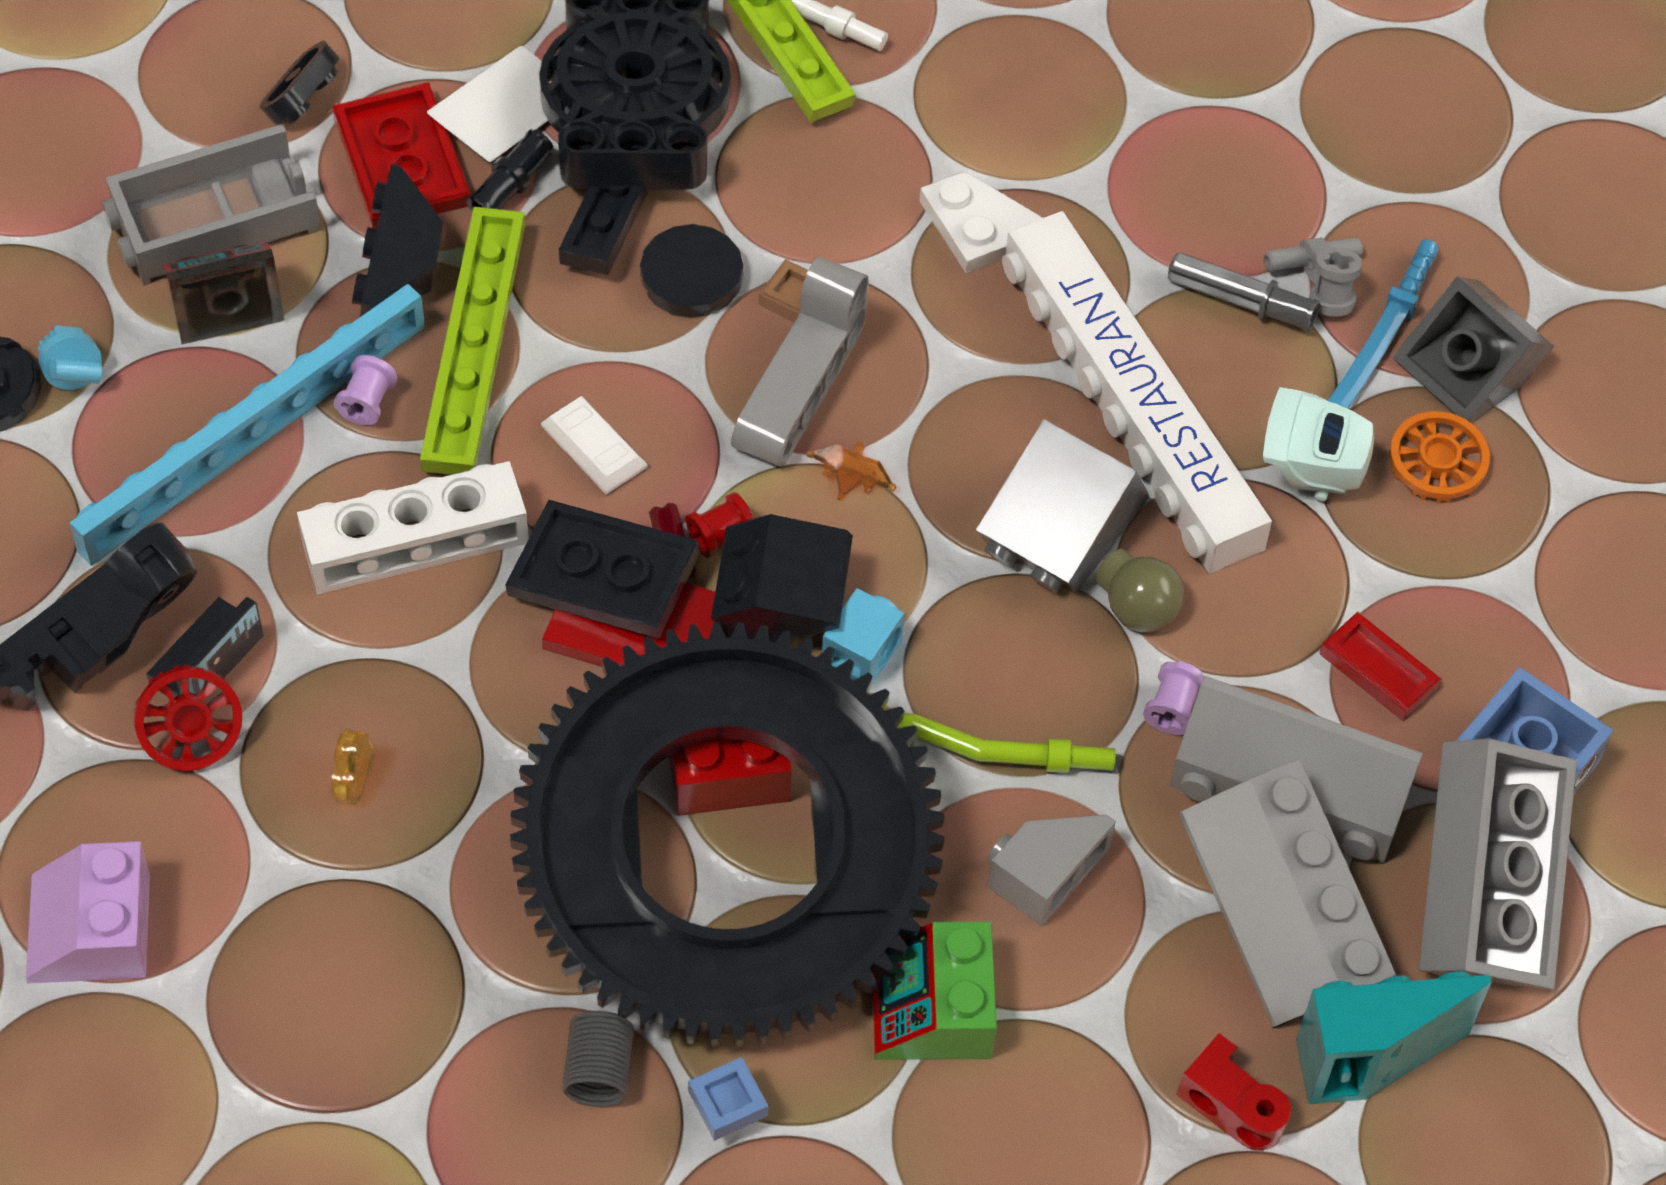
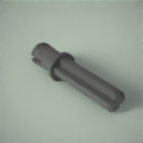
M1177 253L1169 266L1168 279L1170 282L1258 313V319L1265 320L1268 316L1310 332L1319 312V300H1312L1279 288L1278 281L1271 280L1268 284L1184 253Z

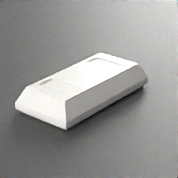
M580 396L541 423V427L605 495L648 468V464L583 396Z

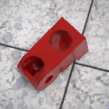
M1218 1033L1183 1073L1176 1095L1241 1145L1258 1151L1271 1149L1279 1143L1290 1119L1291 1105L1289 1099L1277 1087L1259 1084L1256 1079L1232 1062L1238 1047Z

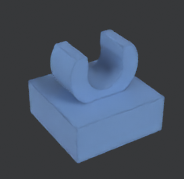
M742 1057L688 1081V1092L714 1141L768 1117L769 1106Z

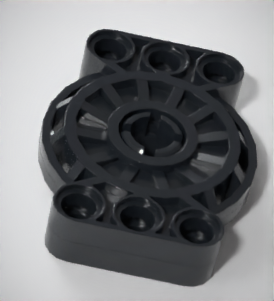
M565 0L566 30L552 42L544 54L539 71L542 110L550 125L559 133V172L563 182L570 187L578 189H588L589 186H600V189H608V186H627V190H630L632 186H643V190H689L700 186L707 177V136L719 126L727 113L731 95V73L728 58L720 44L709 34V0Z

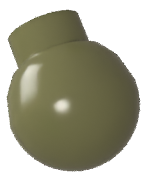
M1118 549L1102 562L1097 571L1096 583L1108 592V600L1112 612L1129 629L1138 632L1158 631L1174 621L1182 608L1184 588L1181 578L1176 570L1166 562L1154 557L1134 558L1125 550Z

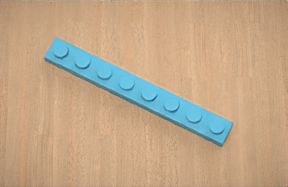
M409 284L405 285L353 323L341 326L329 340L312 352H307L297 357L288 369L271 381L263 382L256 386L249 396L228 411L216 414L203 429L186 441L172 445L163 457L142 472L131 474L119 488L99 502L87 505L74 520L69 522L77 552L92 566L347 384L353 376L351 365L357 356L371 355L382 359L424 329L421 295Z

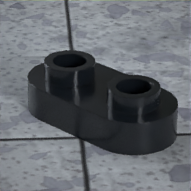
M326 41L313 45L292 64L260 103L261 110L273 123L285 120L288 124H291L299 119L310 107V103L307 101L310 95L315 90L317 91L325 87L337 75L338 70L335 68V65L339 61V56Z

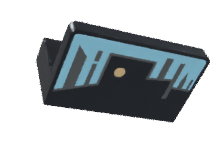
M218 597L146 673L148 683H150L151 678L157 677L158 673L162 671L165 673L174 669L173 667L179 665V667L188 664L190 667L212 669L218 675L220 674L225 678L264 636L257 602L246 597L237 607H234ZM189 678L188 691L191 693L199 692L203 688L205 680ZM178 680L168 684L173 697L184 694Z

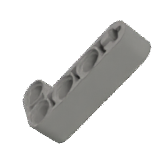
M819 256L815 258L802 286L800 314L738 417L731 439V446L733 448L781 467L785 465L861 334L867 314L868 275Z

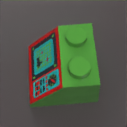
M931 922L920 928L917 939L901 937L908 946V951L904 959L887 955L894 966L892 974L887 978L878 973H872L877 983L875 991L872 993L874 1060L992 1059L997 1028L991 922Z

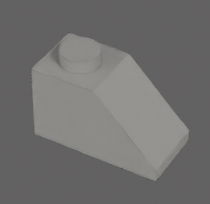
M1108 815L1026 821L1013 837L1009 834L1003 835L989 853L987 861L991 866L988 888L1043 926L1111 848L1116 821Z

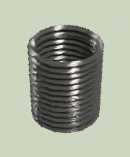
M607 1011L582 1012L571 1019L562 1086L563 1093L569 1099L583 1105L604 1107L618 1104L627 1097L628 1074L630 1073L629 1063L631 1062V1047L633 1046L634 1026L628 1019Z

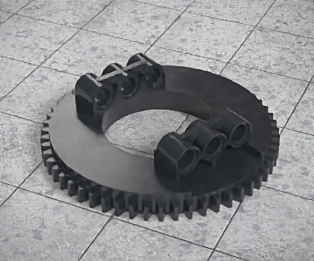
M714 622L709 638L705 639L696 624L690 625L688 639L685 642L679 639L673 629H669L666 632V646L662 648L650 636L644 638L645 654L641 656L628 645L622 648L624 665L620 666L610 658H604L602 660L605 676L603 679L590 671H586L583 674L587 692L585 693L570 686L566 690L567 701L572 708L554 704L551 708V714L558 726L541 723L538 727V733L545 744L530 743L527 748L528 758L537 765L520 766V780L529 786L514 788V801L524 808L512 810L510 816L511 824L523 829L510 834L511 848L523 851L512 857L514 872L526 873L525 876L517 880L519 895H534L524 903L525 913L527 917L542 916L534 924V932L537 938L554 935L546 945L549 957L567 955L561 964L562 973L565 976H569L578 971L582 972L578 981V989L582 993L598 987L600 989L597 996L598 1006L603 1008L613 1000L619 1003L618 1015L627 1018L633 1012L640 1014V1029L644 1031L654 1021L663 1023L664 1038L669 1039L676 1028H681L685 1030L687 1043L693 1044L699 1032H705L709 1035L711 1046H718L723 1034H731L736 1047L743 1046L745 1035L749 1032L756 1034L760 1044L767 1043L769 1029L777 1028L784 1039L791 1038L792 1023L797 1021L807 1031H811L814 1029L815 1014L818 1012L822 1013L829 1021L836 1019V1002L841 1001L849 1008H854L858 1000L855 991L857 987L872 994L877 984L872 973L875 972L887 978L892 974L894 966L887 955L904 959L907 955L908 946L901 937L917 939L921 928L912 917L927 918L931 905L921 897L935 896L938 882L927 875L940 874L943 860L931 853L943 850L945 836L932 832L942 828L944 813L930 810L940 804L941 790L925 788L934 782L936 776L935 768L918 767L926 760L928 750L926 746L909 747L916 739L918 730L915 725L897 728L903 720L905 710L902 706L884 710L890 694L886 688L870 695L868 692L872 685L873 676L869 672L852 680L851 675L854 661L849 658L838 667H833L834 649L831 647L825 649L817 657L812 656L813 639L809 637L795 649L791 647L790 631L784 630L774 643L769 640L767 626L761 625L755 637L750 639L747 637L744 623L737 622L731 637L725 636L720 622ZM712 740H741L763 745L787 757L810 779L811 821L813 822L815 851L814 867L817 883L796 906L771 921L739 929L704 927L683 920L660 906L642 887L638 787L649 772L660 762L679 750L694 744Z

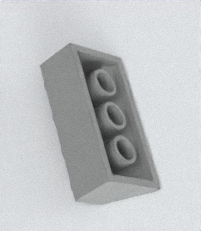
M1204 676L1175 760L1170 787L1181 790L1191 799L1204 801L1251 778L1300 759L1339 847L1353 858L1360 860L1371 859L1384 864L1423 753Z
M1490 738L1443 742L1419 971L1437 975L1462 971L1469 973L1470 976L1490 975L1491 982L1494 984L1554 989L1577 760Z
M1300 759L1251 778L1179 812V816L1272 1028L1305 1014L1312 990L1320 988L1324 984L1333 981H1349L1353 985L1376 984L1396 975Z

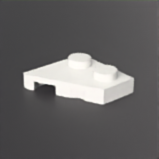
M966 171L920 188L919 201L966 274L1001 261L1003 255H1006L1008 232L1042 219L1041 216Z

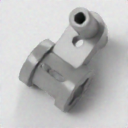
M1322 237L1301 240L1299 245L1295 247L1266 251L1264 265L1269 271L1301 266L1315 284L1310 290L1309 299L1320 301L1318 313L1334 317L1344 316L1351 313L1355 308L1356 294L1352 289L1354 280L1361 273L1362 260L1360 257L1363 253V244L1357 237L1328 242Z

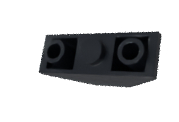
M391 164L387 183L377 181L372 212L380 213L377 229L367 227L362 258L370 259L368 273H357L352 304L361 305L360 317L407 284L421 296L431 291L441 244L443 221L404 169L398 165Z

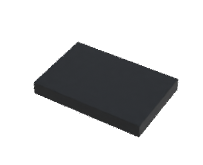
M548 500L505 586L508 596L660 639L701 553L699 541Z

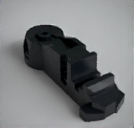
M163 522L155 523L137 533L123 544L104 565L0 644V703L11 702L14 707L25 710L35 704L34 670L36 669L42 676L49 671H53L76 693L89 679L98 672H103L122 657L129 649L142 623L167 607L191 584L197 574L191 556Z

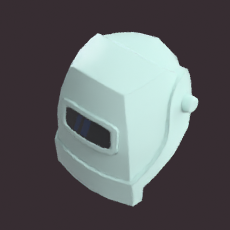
M1279 387L1268 420L1263 459L1266 463L1278 466L1289 484L1297 489L1315 491L1314 497L1317 500L1325 501L1328 493L1345 494L1346 490L1360 488L1372 457L1375 438L1374 425L1354 411L1329 402L1319 396Z

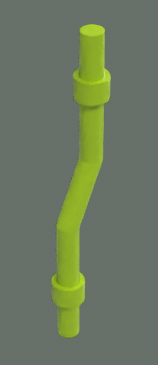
M904 713L903 720L897 727L902 728L915 725L918 730L916 738L977 762L1045 766L1046 772L1069 773L1070 768L1112 771L1115 768V748L1071 745V740L1048 738L1047 744L984 740L920 715Z

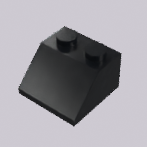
M773 514L727 526L711 620L720 622L722 629L730 636H732L737 622L744 623L747 637L750 639L755 637L761 625H766L769 640L774 643L784 630L790 631L792 641L838 629L840 627L853 535L846 529Z

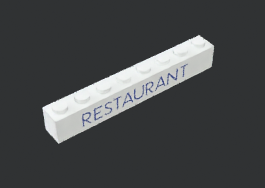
M1060 211L1009 231L1006 255L1002 257L1003 269L1007 278L1012 284L1018 283L1027 297V304L1032 316L1038 322L1043 321L1051 333L1052 342L1057 354L1063 360L1068 359L1076 371L1077 380L1082 392L1087 398H1093L1101 409L1107 430L1113 437L1120 438L1128 450L1129 460L1133 469L1138 472L1140 477H1146L1155 491V499L1163 515L1173 518L1181 531L1182 540L1187 552L1193 558L1198 557L1207 572L1211 574L1265 551L1272 524L1271 518L1064 212Z

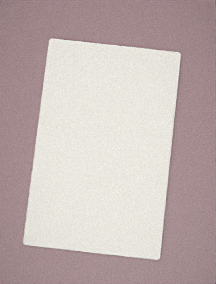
M519 46L427 111V114L485 160L492 162L521 141L529 129L533 131L548 121L542 110L539 71L542 61L523 46Z

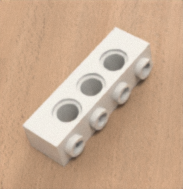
M510 461L495 465L483 464L474 467L470 471L441 478L428 477L416 484L391 490H374L362 497L337 503H320L311 509L297 512L301 540L317 595L523 545L529 539L527 513ZM462 509H472L468 512H459ZM409 522H420L415 525H406ZM355 535H366L361 538H352Z

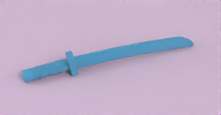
M1428 239L1421 240L1415 252L1416 255L1413 256L1410 266H1408L1404 274L1405 277L1402 278L1398 286L1399 289L1392 286L1383 315L1352 366L1329 398V402L1349 409L1384 356L1405 318L1412 319L1419 298L1416 294H1418L1422 286L1421 283L1424 282L1427 272L1430 270L1439 251V246L1434 241Z

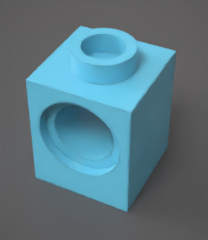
M856 588L842 608L840 627L826 631L823 635L822 652L828 647L834 649L832 666L835 668L850 658L854 661L851 679L855 680L869 672L873 676V684L902 642L905 613L899 610L890 600L882 596H872Z

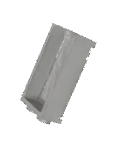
M283 124L105 178L110 198L103 200L102 206L111 231L120 228L123 237L118 238L117 243L122 259L127 269L136 266L143 286L151 284V278L172 273H166L162 266L163 264L264 241L269 243L305 230L309 234L321 231L315 194L313 191L306 192L301 165L299 161L292 162L290 158L287 133Z

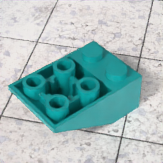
M1456 971L1443 974L1437 979L1412 981L1411 978L1406 976H1394L1386 978L1378 984L1353 985L1349 981H1333L1324 984L1320 988L1313 989L1296 1038L1308 1104L1366 1100L1469 1035L1492 983L1490 975L1470 976L1467 972Z

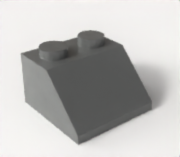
M1457 276L1398 349L1393 358L1451 411L1473 423L1522 387L1554 348V345L1481 281Z

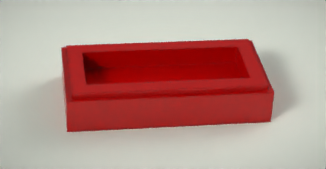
M1356 612L1322 643L1319 653L1402 721H1405L1439 688L1442 679L1359 612Z

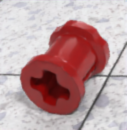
M732 492L724 497V503L702 514L696 512L688 514L685 517V524L690 538L699 541L700 554L709 559L717 554V548L723 546L727 526L754 518L743 498L738 493Z

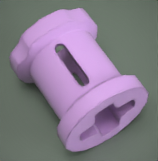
M360 355L354 359L351 365L353 376L346 390H342L336 395L334 407L343 418L357 425H374L378 422L381 415L379 404L385 392L394 388L398 375L395 369L384 360L371 355Z
M1181 661L1165 662L1161 665L1158 673V679L1161 683L1155 699L1146 703L1143 712L1145 721L1153 728L1166 734L1183 735L1204 678L1203 673L1193 665Z

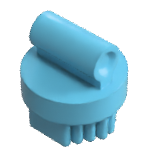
M56 325L54 330L49 331V335L44 336V340L39 341L37 348L39 351V365L46 380L51 385L63 390H75L89 383L98 384L102 376L101 353L94 340L84 333L82 328Z

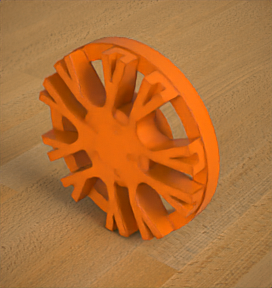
M1428 411L1411 416L1397 428L1390 445L1389 461L1392 465L1391 472L1395 474V480L1400 479L1412 490L1411 495L1415 497L1419 495L1422 500H1425L1426 497L1435 498V503H1441V501L1450 503L1451 499L1462 497L1466 494L1470 496L1473 491L1478 489L1489 468L1490 450L1483 434L1468 420L1449 412ZM1436 423L1453 426L1451 436L1436 433ZM1421 425L1427 436L1426 438L1423 437L1417 426ZM1467 434L1471 439L1460 445L1458 441ZM1405 437L1418 448L1412 449L1401 446L1400 442ZM1479 452L1480 462L1468 461L1462 455ZM1401 460H1415V461L1402 462ZM1421 472L1424 478L1420 481L1410 473ZM1431 477L1439 479L1438 487L1429 485ZM1446 479L1455 480L1459 485L1448 487Z

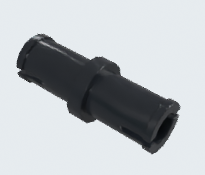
M529 129L525 137L507 157H499L491 167V175L474 194L467 198L466 201L469 209L472 212L473 207L501 210L515 193H522L530 184L529 177L554 151V146L549 138L536 129L533 131Z

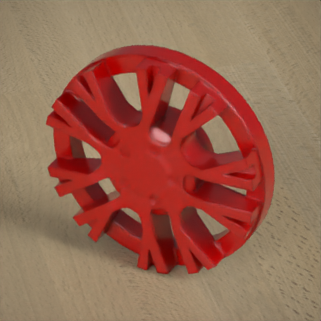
M189 664L182 667L178 665L173 667L174 669L165 673L162 671L158 673L157 677L150 679V683L143 690L139 699L136 700L134 727L141 747L154 761L174 770H198L221 760L235 745L242 727V708L236 692L220 674L218 675L212 669L190 667ZM189 678L205 680L203 688L197 693L189 692ZM178 680L184 694L173 697L168 684ZM218 687L223 691L209 703L204 701ZM158 691L168 697V703L165 706L157 707L149 704L152 697ZM231 704L232 720L215 719L212 717V712L216 708ZM164 716V721L144 723V717ZM211 726L226 733V738L222 741L209 733ZM159 731H168L170 733L169 738L159 749H156L148 737ZM201 739L206 740L212 751L204 756L194 758L191 749L192 742ZM177 740L184 742L179 759L171 757Z

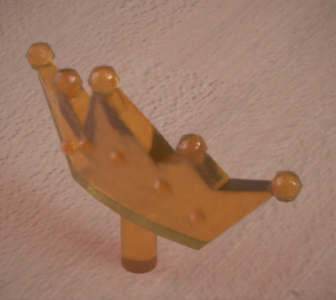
M856 442L853 452L839 444L807 452L808 458H815L824 463V477H828L830 473L836 472L839 490L837 498L839 501L845 499V495L860 483L864 486V493L869 494L876 484L889 488L890 491L896 490V484L891 482L881 462L862 456L865 449L863 442Z

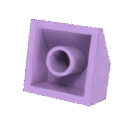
M141 841L81 844L32 874L26 967L27 983L146 978L150 872Z

